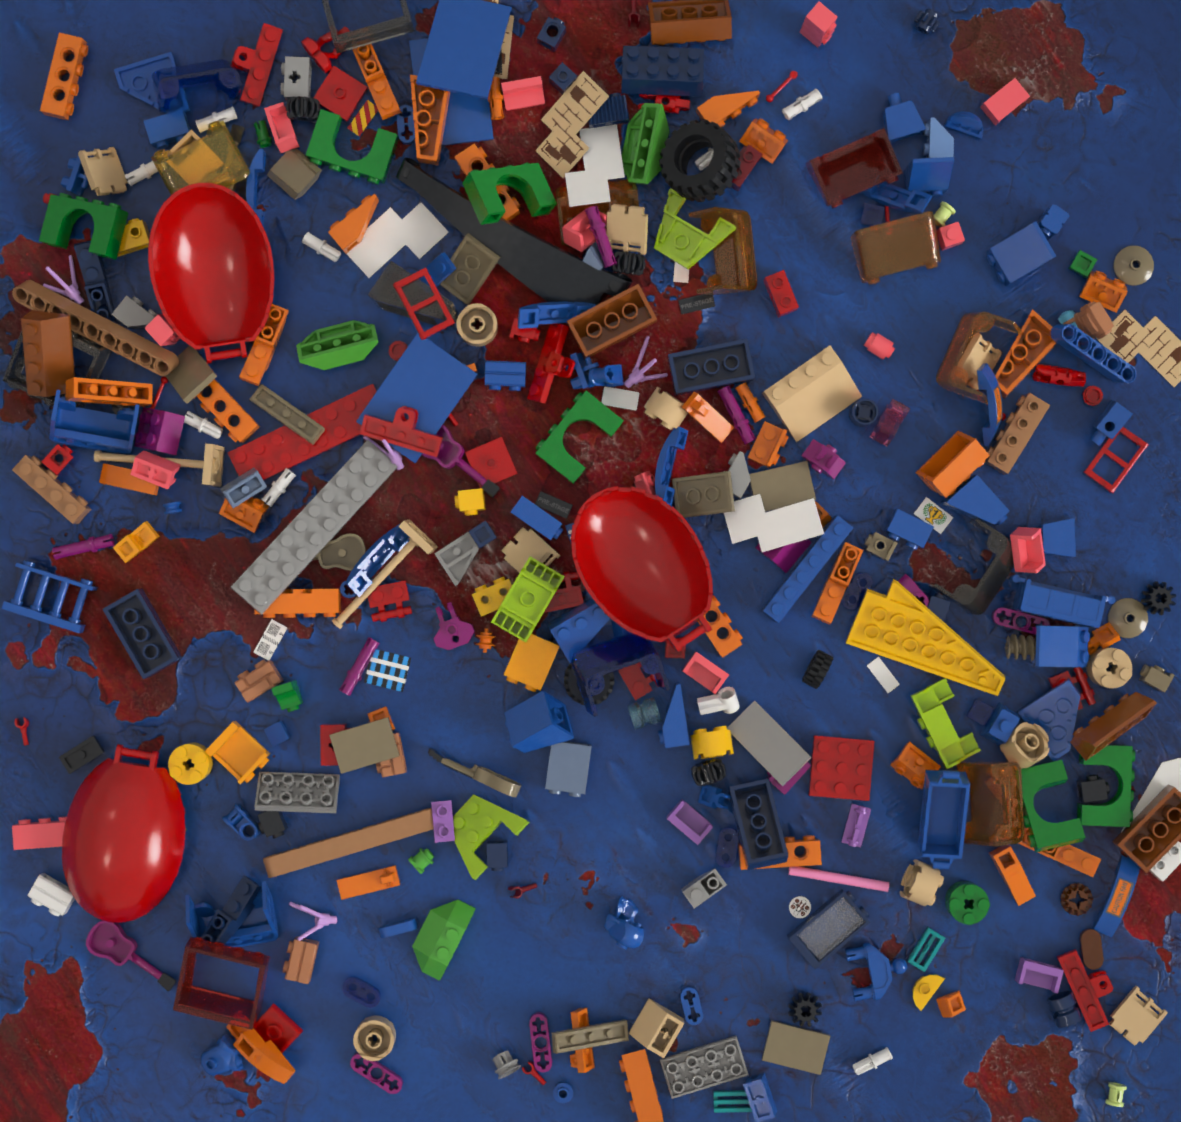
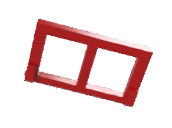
M427 268L393 284L421 340L455 324ZM425 276L434 296L411 307L402 287ZM438 301L447 320L423 331L414 312Z
M1122 427L1113 439L1108 438L1083 473L1113 494L1149 445L1125 427ZM1119 433L1139 446V449L1128 463L1108 450ZM1103 454L1124 468L1112 485L1092 471Z

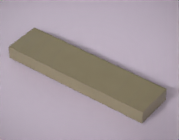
M263 384L259 386L249 399L312 445L315 444L325 431L323 426Z
M625 1019L551 1032L553 1053L555 1054L629 1041L628 1024Z

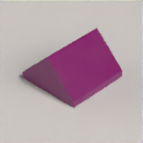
M806 539L765 552L761 551L759 543L755 548L782 571L787 573L812 542Z

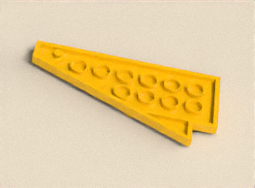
M893 579L887 595L870 589L866 590L847 636L846 644L996 696L999 695L1005 682V675L897 580Z

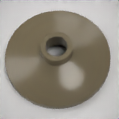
M1128 246L1116 255L1113 265L1114 272L1117 278L1126 285L1137 286L1145 283L1151 277L1154 270V261L1151 254L1143 247ZM1133 261L1138 262V268L1133 267Z
M1124 598L1116 601L1111 606L1108 612V622L1120 637L1134 638L1145 630L1148 623V613L1144 609V605L1132 598ZM1128 615H1132L1133 620L1131 622L1127 621Z

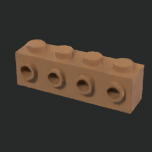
M1031 393L1025 396L1021 395L1016 403L1018 408L1014 413L1011 412L1005 421L1007 426L996 435L995 440L997 442L994 447L990 446L986 451L990 456L986 459L985 463L1003 475L1009 474L1050 407L1048 403Z
M25 455L12 471L72 524H79L92 510L87 506L88 502L80 495L77 497L67 483H61L57 479L58 475L50 469H45L42 466L41 460L35 455Z

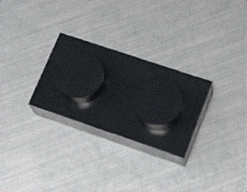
M93 735L61 755L59 759L68 773L71 774L105 753L96 736Z

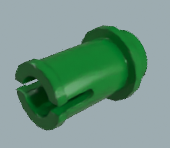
M258 121L259 124L255 122L253 125L258 137L257 144L261 148L271 146L273 139L269 136L266 121Z

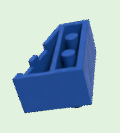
M591 598L547 625L567 660L571 663L610 618Z

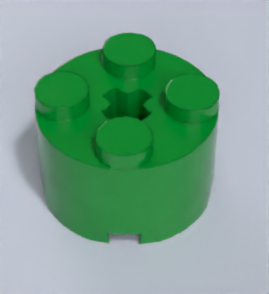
M969 881L956 882L946 892V909L958 922L972 925L980 922L988 913L990 908L988 896L977 884ZM965 899L969 900L970 904L968 906L965 905Z

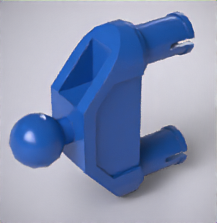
M869 942L862 944L861 947L845 949L847 962L863 958L867 960L871 980L870 986L852 989L854 1001L869 998L880 1000L893 980L891 972L894 971L897 974H902L907 970V963L904 959L897 958L890 964L889 959Z

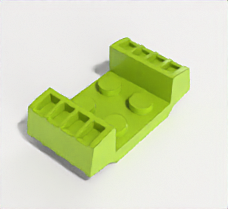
M530 556L491 623L526 643L565 576Z

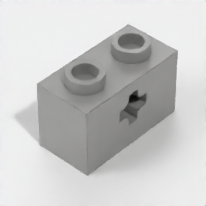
M285 56V63L281 65V73L284 75V83H281V95H284L286 101L291 97H311L312 61L310 57ZM295 76H298L299 79H297L296 83H294L292 79H295Z

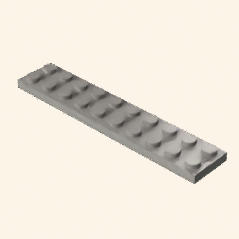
M367 440L231 586V589L262 615L397 469V466L392 464L382 451Z

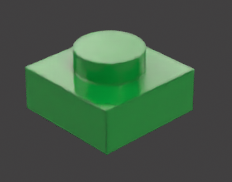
M1079 250L1068 269L1087 278L1098 259Z

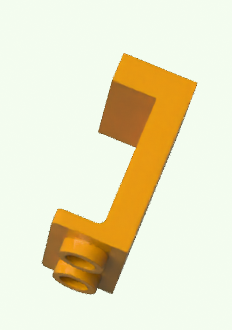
M534 634L530 635L526 643L519 639L504 672V675L507 676L506 680L517 684L518 681L526 684L524 688L536 692V690L541 691L560 646Z
M233 721L205 750L210 757L213 756L238 779L239 784L244 783V781L249 783L255 776L253 772L258 767L262 769L269 762L267 757L271 754L237 721Z

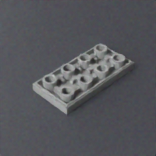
M756 701L748 706L727 727V730H730L731 734L782 786L812 758Z
M259 772L255 811L336 813L340 774Z
M736 1035L660 1059L672 1099L749 1075Z

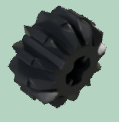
M300 96L287 99L286 111L288 118L295 121H314L318 119L321 107L317 99Z
M622 251L614 253L617 264L612 266L614 272L638 276L643 274L646 264L643 255Z
M1154 581L1153 586L1150 584L1146 585L1148 592H1141L1142 595L1146 596V599H1141L1142 603L1147 602L1144 609H1151L1150 612L1153 615L1157 612L1159 615H1164V610L1166 612L1171 611L1169 605L1175 606L1176 604L1174 601H1171V598L1176 597V594H1170L1173 587H1167L1166 582L1159 584L1158 581ZM1156 595L1162 596V598H1159L1161 602H1156L1155 599L1158 598Z
M719 758L703 761L691 768L693 780L698 786L717 783V781L726 777L725 766Z
M799 992V999L794 996L792 997L795 1004H788V1007L793 1009L788 1014L789 1016H794L792 1021L794 1023L799 1021L801 1027L804 1026L805 1022L811 1027L812 1019L816 1023L819 1021L815 1015H822V1011L818 1010L822 1007V1004L817 1002V996L811 998L810 992H807L805 997H803L802 992ZM805 1006L806 1008L808 1006L809 1011L802 1013L801 1007Z

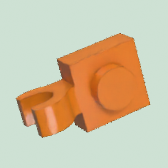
M1109 622L1092 631L1093 637L1088 642V653L1091 655L1096 652L1099 646L1104 649L1121 640L1120 635Z

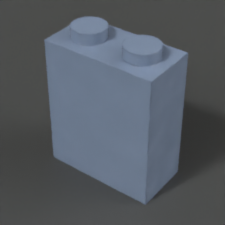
M567 741L551 745L545 789H548L549 793L561 794V791L569 792V796L581 797V794H585L592 745Z

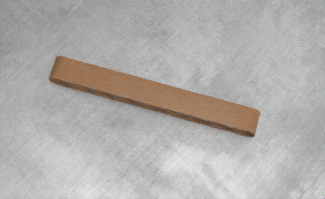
M26 280L12 291L15 301L31 310L70 315L72 331L160 376L168 375L179 365V359L173 352L32 280Z
M432 807L263 858L268 878L433 830Z

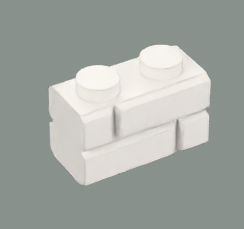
M45 873L38 876L28 893V897L32 898V903L37 906L44 905L48 907V911L55 916L65 915L75 900L68 886Z

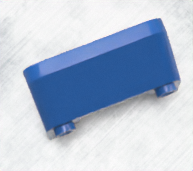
M56 390L50 424L49 439L51 441L116 454H131L140 405L136 404L135 410L123 408L117 414L76 407L75 402L65 401V397L60 398L61 390Z
M266 881L262 882V892H259L252 903L255 906L246 920L218 951L271 942L278 938L273 897ZM185 895L186 925L195 943H197L217 910H214L211 905L205 902L194 905L190 895ZM197 945V947H198V949H199L200 951L206 952L205 950H203L201 947H199V946Z

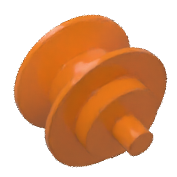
M487 628L484 629V632H480V635H476L480 638V642L475 645H479V648L483 649V653H487V649L495 646L492 643V639L496 636L488 633L489 629Z

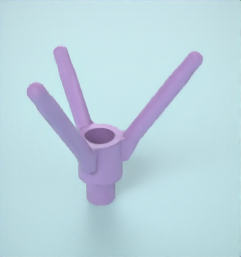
M69 255L72 284L68 286L53 270L46 267L45 269L65 290L45 283L43 286L69 297L71 301L74 300L80 305L85 300L79 295L80 291L76 281L73 256Z
M646 336L636 365L629 378L624 382L627 388L634 384L637 385L639 382L668 376L667 373L649 376L643 374L657 361L656 358L641 370L639 369L650 336Z
M363 436V439L369 440L382 451L392 464L397 466V470L404 468L401 453L392 449L385 439L382 442L388 451L369 437Z
M293 902L289 903L290 906L315 916V926L297 938L298 941L323 928V926L337 923V916L319 913Z

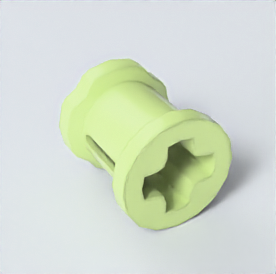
M942 201L936 213L929 218L935 225L941 228L945 226V222L956 211L951 205Z
M1109 1082V1095L1105 1103L1111 1106L1124 1107L1122 1100L1127 1086L1116 1082Z

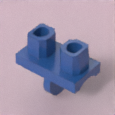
M77 156V158H69L67 166L72 170L70 177L64 176L62 178L61 185L67 191L82 197L83 191L87 189L89 182L80 158Z
M582 352L571 354L570 359L575 361L573 370H576L578 377L571 379L573 389L594 387L589 381V371L592 368L599 367V363L592 364L590 357L584 359Z

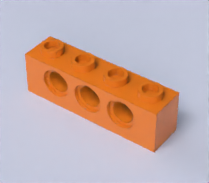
M60 32L58 34L40 108L44 115L69 120V116L73 114L74 104L72 103L74 96H77L79 91V85L77 84L79 76H82L84 70L82 62L83 58L88 54L87 42L81 37ZM69 54H74V59L70 62H67V56ZM65 73H69V79L62 81V76ZM65 93L64 99L57 101L58 94Z
M475 143L455 156V161L466 177L476 163L483 165L482 170L494 167L492 163H487L485 160L487 157L481 146L477 148ZM496 186L498 195L506 199L503 204L506 212L502 218L510 221L520 214L518 208L521 206L515 197L511 198L507 193L509 191L508 186Z
M73 377L66 380L65 401L135 406L137 404L140 405L139 407H145L152 404L153 384Z
M216 379L206 386L212 389V394L209 397L203 396V390L196 396L202 402L200 406L207 413L211 411L216 416L214 421L221 428L225 426L230 431L228 435L233 441L237 442L239 440V442L244 443L260 428L258 423ZM224 401L226 404L225 410L218 412L217 404ZM233 416H238L240 422L237 426L233 427L230 420Z
M713 595L710 610H713L717 617L715 621L708 622L712 630L708 633L705 632V634L723 658L742 645L740 640L743 637L737 629L733 630L729 625L732 622L726 612L721 613L718 608L720 603ZM721 627H725L728 631V635L724 639H720L717 636V630Z
M815 835L803 836V839L797 840L793 836L784 837L788 852L787 862L757 869L822 865L820 840L815 838ZM738 843L739 867L741 870H747L741 843ZM797 846L805 848V852L800 856L794 853Z

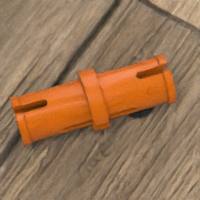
M493 77L488 96L492 120L504 118L502 108L503 95H501L499 77Z
M747 382L737 386L735 390H737L744 403L743 407L747 408L754 423L765 418L766 416L757 403L758 399L753 396Z

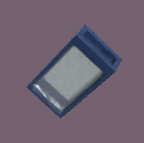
M843 889L838 891L787 935L789 940L814 969L818 968L870 923L867 919L869 914L862 906L858 908L854 904L856 898L850 891L846 893Z

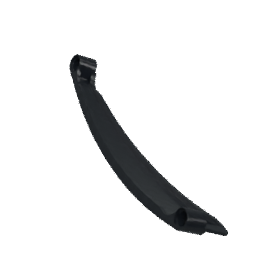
M407 157L403 159L396 175L400 181L417 191L462 234L466 235L469 233L501 258L497 262L499 265L547 302L568 301L598 305L604 293L614 297L630 288L633 281L628 276L622 273H612L604 269L597 270L584 263L582 258L531 234L502 217L496 223L480 225L469 198L427 174L421 169L417 161Z

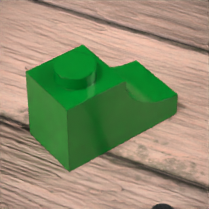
M296 680L271 688L273 695L280 704L281 710L287 709L290 712L300 709L299 704H302L303 700Z

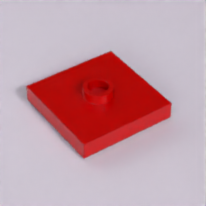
M333 66L313 98L317 99L322 107L334 114L340 115L347 122L365 95L368 87Z
M502 437L465 452L470 466L486 480H490L494 484L517 475Z
M274 1003L252 1026L265 1043L271 1040L281 1053L303 1032V1029Z

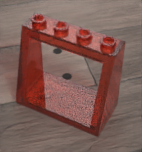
M190 937L185 946L173 1010L252 1030L262 1008L270 956L264 955L261 952L247 951L241 947L226 946L221 942L206 941L200 937ZM200 953L259 968L254 1001L193 986L196 954Z

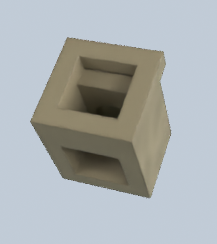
M873 532L872 535L869 534L864 542V545H866L865 551L885 561H889L898 544L877 532ZM878 542L883 543L884 546L882 549L877 548Z
M1145 664L1139 673L1141 675L1139 680L1159 692L1165 693L1175 675L1167 672L1164 674L1165 670L1157 665L1151 667Z

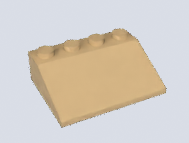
M831 345L762 393L795 442L804 438L862 397Z

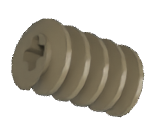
M1012 634L1010 638L1008 635L1005 644L1006 658L1009 659L1012 653L1016 660L1019 654H1021L1023 660H1026L1027 655H1030V659L1033 661L1036 655V637L1033 639L1031 635H1028L1025 639L1024 635H1019L1017 639L1016 634Z

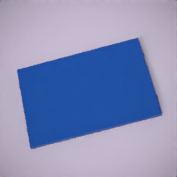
M439 0L416 84L488 100L512 7L482 0Z
M428 38L409 41L413 75L418 76ZM451 92L442 146L494 140L488 100Z
M417 333L356 422L362 425L365 414L393 422L396 411L402 406H407L418 410V420L415 429L436 435L478 374L433 343L432 340L428 338L421 340L419 333ZM405 413V418L409 419L408 414ZM388 443L400 452L401 455H404L414 463L423 454Z

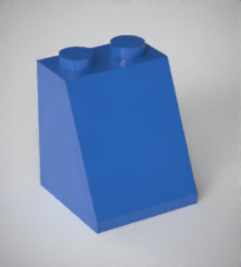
M1036 221L986 251L988 262L991 266H995L998 271L996 274L999 281L1005 283L1006 286L1056 257Z
M978 475L971 476L957 488L953 495L948 496L940 503L943 507L987 526L1000 525L1008 518L1006 514L1009 512V509Z
M541 691L504 712L506 718L505 725L510 735L509 742L513 748L523 753L574 738L566 705L545 691Z

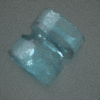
M654 697L643 700L641 705L638 702L627 705L635 730L646 727L647 722L650 724L662 722Z

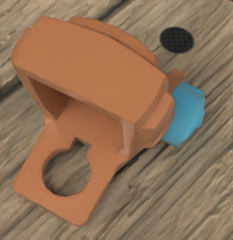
M1094 301L1081 307L1080 312L1075 313L1073 310H1068L1061 313L1058 318L1060 324H1072L1093 339L1105 337L1114 327L1101 303Z

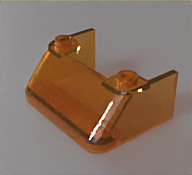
M712 207L689 213V217L701 218V228L706 234H710L720 217L736 226L734 232L713 248L716 274L709 276L707 288L697 289V294L719 295L755 290L757 287V274L751 218L748 212Z
M970 312L963 315L936 375L937 383L944 389L988 404L987 396L984 393L966 387L969 382V374L965 369L957 366L975 333L987 332L994 325L1021 334V329L1014 321L988 312Z

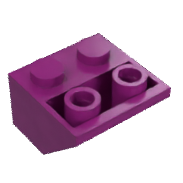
M143 407L139 417L140 423L135 435L134 446L177 455L185 416Z

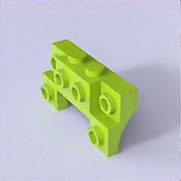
M946 678L910 695L918 711V724L922 730H926L928 734L926 740L930 748L934 747L945 769H949L981 751L972 732L960 738L958 737L943 704H941L954 697Z

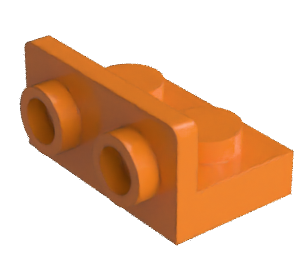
M755 118L739 142L746 147L748 145L752 146L763 154L762 157L773 164L788 140L781 131L771 129L769 123L765 120Z
M1096 270L1095 272H1090L1079 296L1090 302H1100L1104 308L1117 313L1128 290L1123 281L1116 278L1114 280L1109 279L1105 273Z
M764 421L747 458L768 468L772 464L776 465L780 454L777 452L780 446H785L789 437L786 435L788 430L781 429Z
M251 497L235 508H232L225 498L219 514L254 533L269 506L262 500Z
M910 741L906 743L897 759L890 764L898 774L906 777L913 786L920 789L924 787L925 770H939L941 767Z

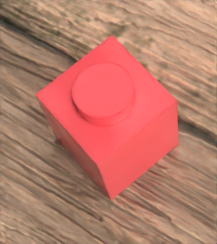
M959 221L941 227L936 231L942 251L958 246L965 241Z

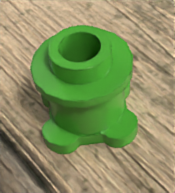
M420 848L419 852L408 860L422 874L430 863H434V855L428 848L425 850Z

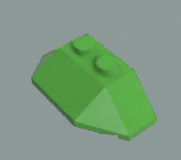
M644 103L627 125L622 151V163L629 183L648 184L662 169L659 166V160L663 158L660 153L661 149L666 146L664 143L670 131L662 104Z
M356 320L318 329L308 335L302 343L300 342L296 345L299 362L327 370L362 361L377 345L378 337L374 324H367Z
M457 899L430 909L412 946L423 973L439 981L441 980L474 914L475 907Z

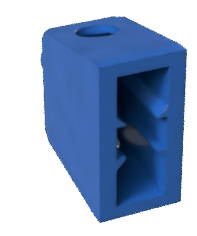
M899 93L887 96L890 107L885 108L882 112L886 145L923 134L926 128L912 100L902 103Z
M1111 400L1093 424V427L1097 430L1090 440L1100 446L1106 437L1113 439L1133 413L1118 402ZM1110 422V427L1105 429V424Z
M1075 518L1038 526V528H1041L1044 554L1076 557Z
M999 702L980 735L996 745L1005 744L1020 720L1018 713Z

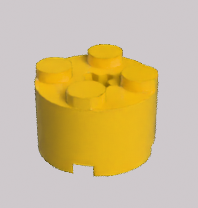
M727 726L714 727L711 732H707V729H698L693 731V735H690L694 760L699 758L698 755H701V759L724 756L726 751H728L729 755L734 754L731 732L727 730Z
M191 742L181 745L169 757L168 768L170 776L181 784H196L210 774L213 766L212 756L210 757L205 752L207 748L202 744ZM192 759L191 762L194 764L193 767H189V764H187V761Z

